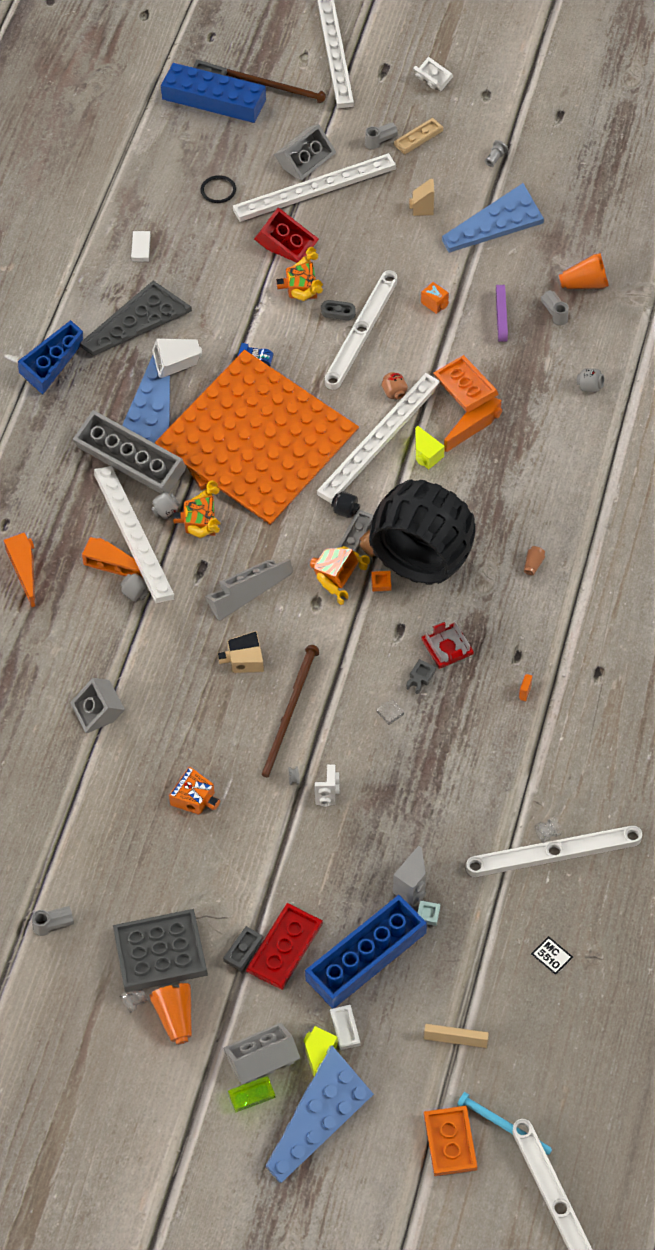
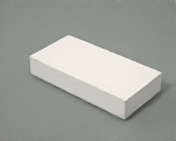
M133 231L132 262H149L150 231Z
M351 1005L330 1009L333 1026L338 1037L339 1049L344 1050L360 1046V1039Z

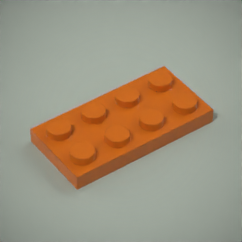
M464 355L433 372L435 378L440 381V384L467 413L499 395L497 389Z

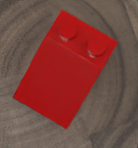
M279 207L254 238L265 249L296 263L304 256H307V249L314 247L319 240Z

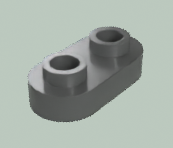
M326 300L321 304V314L326 318L348 321L355 317L356 308L349 302Z

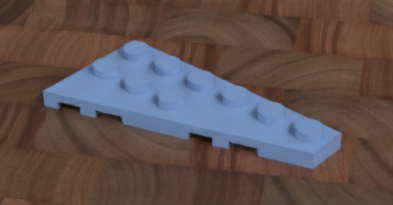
M522 183L443 235L442 242L450 253L543 224L544 218L524 183Z
M152 355L122 425L153 443L170 427V375L159 378L154 355Z
M332 1045L329 1046L325 1058L320 1063L318 1071L307 1087L294 1112L295 1114L290 1123H288L280 1142L277 1143L265 1166L279 1183H282L374 1095Z

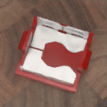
M455 621L447 628H445V622L432 626L433 634L428 635L426 633V635L422 636V642L439 669L474 654L473 649Z

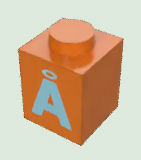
M432 282L421 291V303L437 314L448 306L449 292L436 283Z

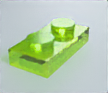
M268 1076L228 1090L235 1113L276 1098Z

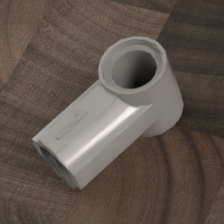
M392 122L379 128L374 126L368 127L365 132V146L369 149H376L381 142L398 136L396 125Z
M546 291L541 296V301L552 315L553 322L557 325L566 324L568 322V304L562 302L554 291Z
M69 906L48 912L38 910L32 915L33 931L39 936L47 935L50 930L74 924ZM40 921L45 922L44 924H37Z

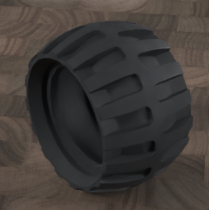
M412 479L407 480L393 488L378 505L371 521L369 544L372 546L375 556L383 562L382 564L396 572L397 575L416 583L420 582L426 585L440 584L457 572L466 561L475 538V517L464 501L441 485L421 479L416 481Z

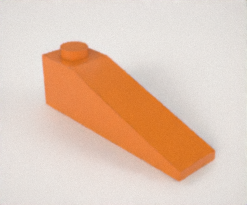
M494 397L468 413L466 412L444 439V451H450L490 425L495 418L498 419L502 413V400Z
M24 532L4 539V544L31 607H35L34 560L32 553L34 544L32 539H28Z
M89 538L82 553L84 565L125 577L128 574L137 573L143 578L133 557L101 538Z

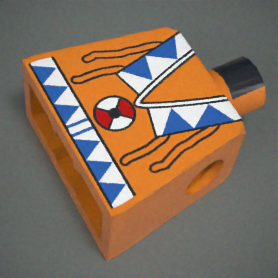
M188 767L169 795L171 806L195 814H201L206 806L216 810L220 804V799L213 796L215 793L213 783L191 767Z

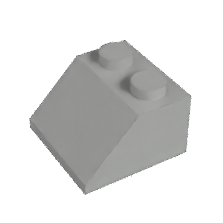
M92 678L70 702L85 733L113 723L125 710L110 680Z
M420 846L412 852L393 875V893L397 896L400 895L412 907L417 901L420 902L426 894V872Z

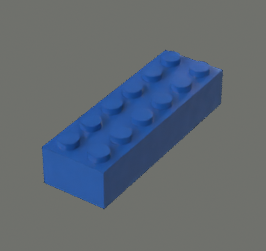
M172 63L161 84L162 100L255 123L266 102V86L177 63Z
M398 895L305 970V979L332 1009L336 1008L423 937L427 931V922Z

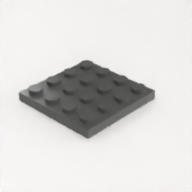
M194 909L113 925L125 993L208 976Z

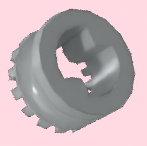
M298 766L295 769L288 767L289 776L291 775L289 777V784L292 785L294 782L299 784Z

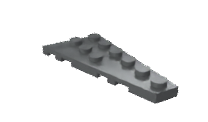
M153 280L81 341L80 346L92 356H95L191 312L192 307Z

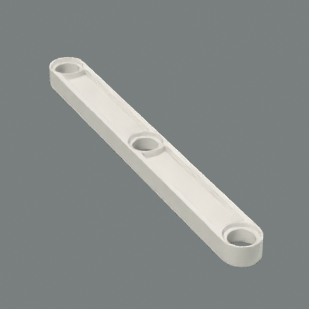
M388 270L381 275L325 375V386L328 389L335 390L341 386L397 285V274L394 271ZM392 277L394 280L386 281L385 278ZM364 327L366 328V330L360 332L357 330V328ZM331 378H335L338 381L336 383H330L328 380Z
M627 826L477 855L467 860L466 871L472 877H479L634 847L640 844L642 831L637 826ZM634 832L638 835V839L631 840L627 834ZM556 847L560 850V853L552 855L549 853V849ZM472 863H479L481 868L474 871L470 868V865Z
M526 1119L517 1120L513 1125V1136L568 1250H592L532 1124ZM519 1125H525L528 1127L529 1132L526 1135H520L516 1128ZM559 1203L564 1204L567 1208L566 1213H556L555 1205Z

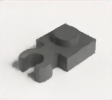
M419 659L410 672V678L412 679L407 681L406 689L409 690L414 685L416 686L415 693H420L421 684L428 685L436 672V667Z

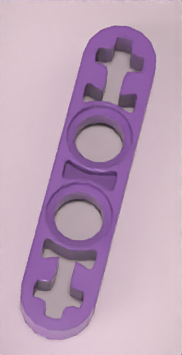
M496 285L498 342H507L508 327L505 285Z

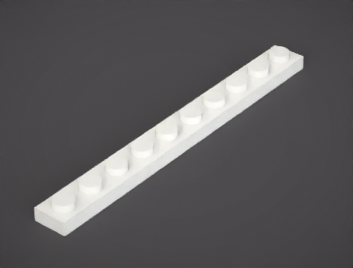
M317 0L337 109L354 107L334 0Z
M388 153L233 205V211L239 222L274 211L278 207L283 208L395 170L396 164Z
M425 373L317 490V495L332 504L335 494H339L350 485L438 389L440 381Z
M108 466L94 469V476L155 603L174 600V593L113 467Z

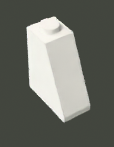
M156 339L152 350L159 378L197 365L198 359L202 356V348L199 347L198 340Z

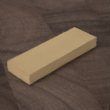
M431 118L395 140L394 146L405 155L443 132V126L434 118Z
M425 1024V1040L487 1048L488 1032Z

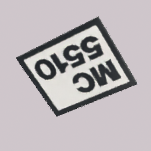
M549 936L531 953L532 956L555 975L573 958L572 955Z

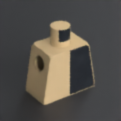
M257 631L229 639L227 641L228 651L218 653L219 664L231 662L232 672L234 673L264 672Z

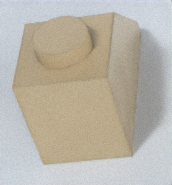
M429 179L416 188L412 193V198H409V209H413V216L434 215L433 179Z

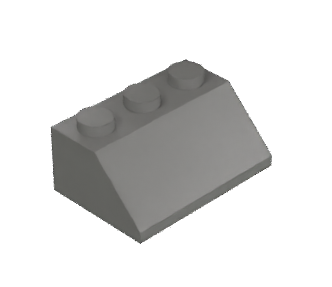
M316 124L306 128L274 155L284 170L301 181L334 155L336 151L320 125Z
M282 1023L223 1048L241 1084L252 1083L256 1078L272 1074L276 1069L282 1066H290L300 1059L293 1036Z

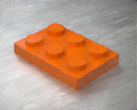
M467 1106L424 1111L434 1176L476 1171L478 1167Z

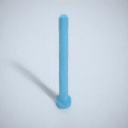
M464 1092L458 1101V1106H467L469 1109L513 1134V1124L471 1100L468 1093ZM518 1127L516 1128L518 1134H520V1135H526V1134H527L525 1131L521 1130L520 1128H518ZM540 1141L546 1155H550L552 1148Z

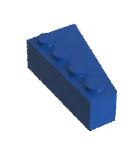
M71 320L18 361L19 374L43 395L80 348V342L83 341V331Z

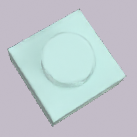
M420 901L418 914L428 925L437 926L440 904Z

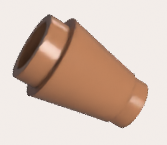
M532 546L528 550L524 568L526 574L534 575L545 559V551L542 548Z

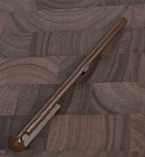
M227 69V76L317 99V103H323L326 99V94L323 91L315 93Z
M308 645L305 648L306 654L294 683L293 693L285 714L281 719L280 727L262 772V776L266 778L269 777L314 656L319 655V648L316 645Z

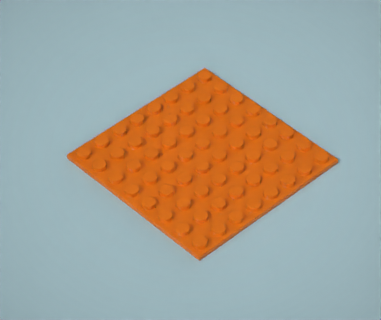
M244 349L158 438L155 444L182 458L187 468L206 481L213 480L218 483L216 487L271 525L359 429V426Z

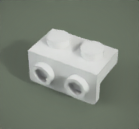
M430 57L419 68L417 66L413 68L416 72L415 76L421 81L426 80L427 84L434 90L437 88L439 91H442L453 78L451 72Z
M327 765V782H315V804L324 807L335 805L336 794L340 793L339 772H335V765Z

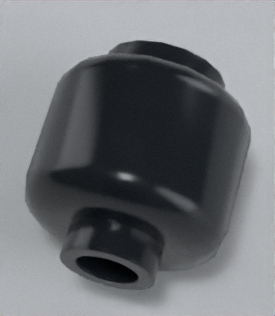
M341 491L339 494H335L331 507H333L334 513L350 518L360 509V504H358L357 496Z

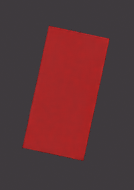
M286 903L247 966L246 972L283 990L321 928L323 920Z

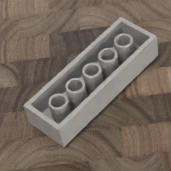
M92 410L73 438L79 449L160 494L164 492L170 493L187 468L182 458Z

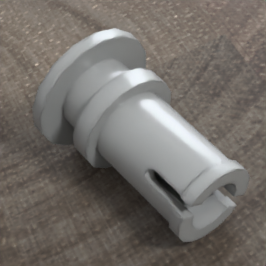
M495 140L491 153L485 159V163L490 167H494L499 157L508 152L507 145L500 140Z

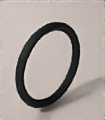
M215 175L207 178L202 183L200 190L202 196L207 201L223 203L235 195L236 185L229 177ZM213 179H224L232 184L233 191L225 199L214 200L206 196L204 187Z

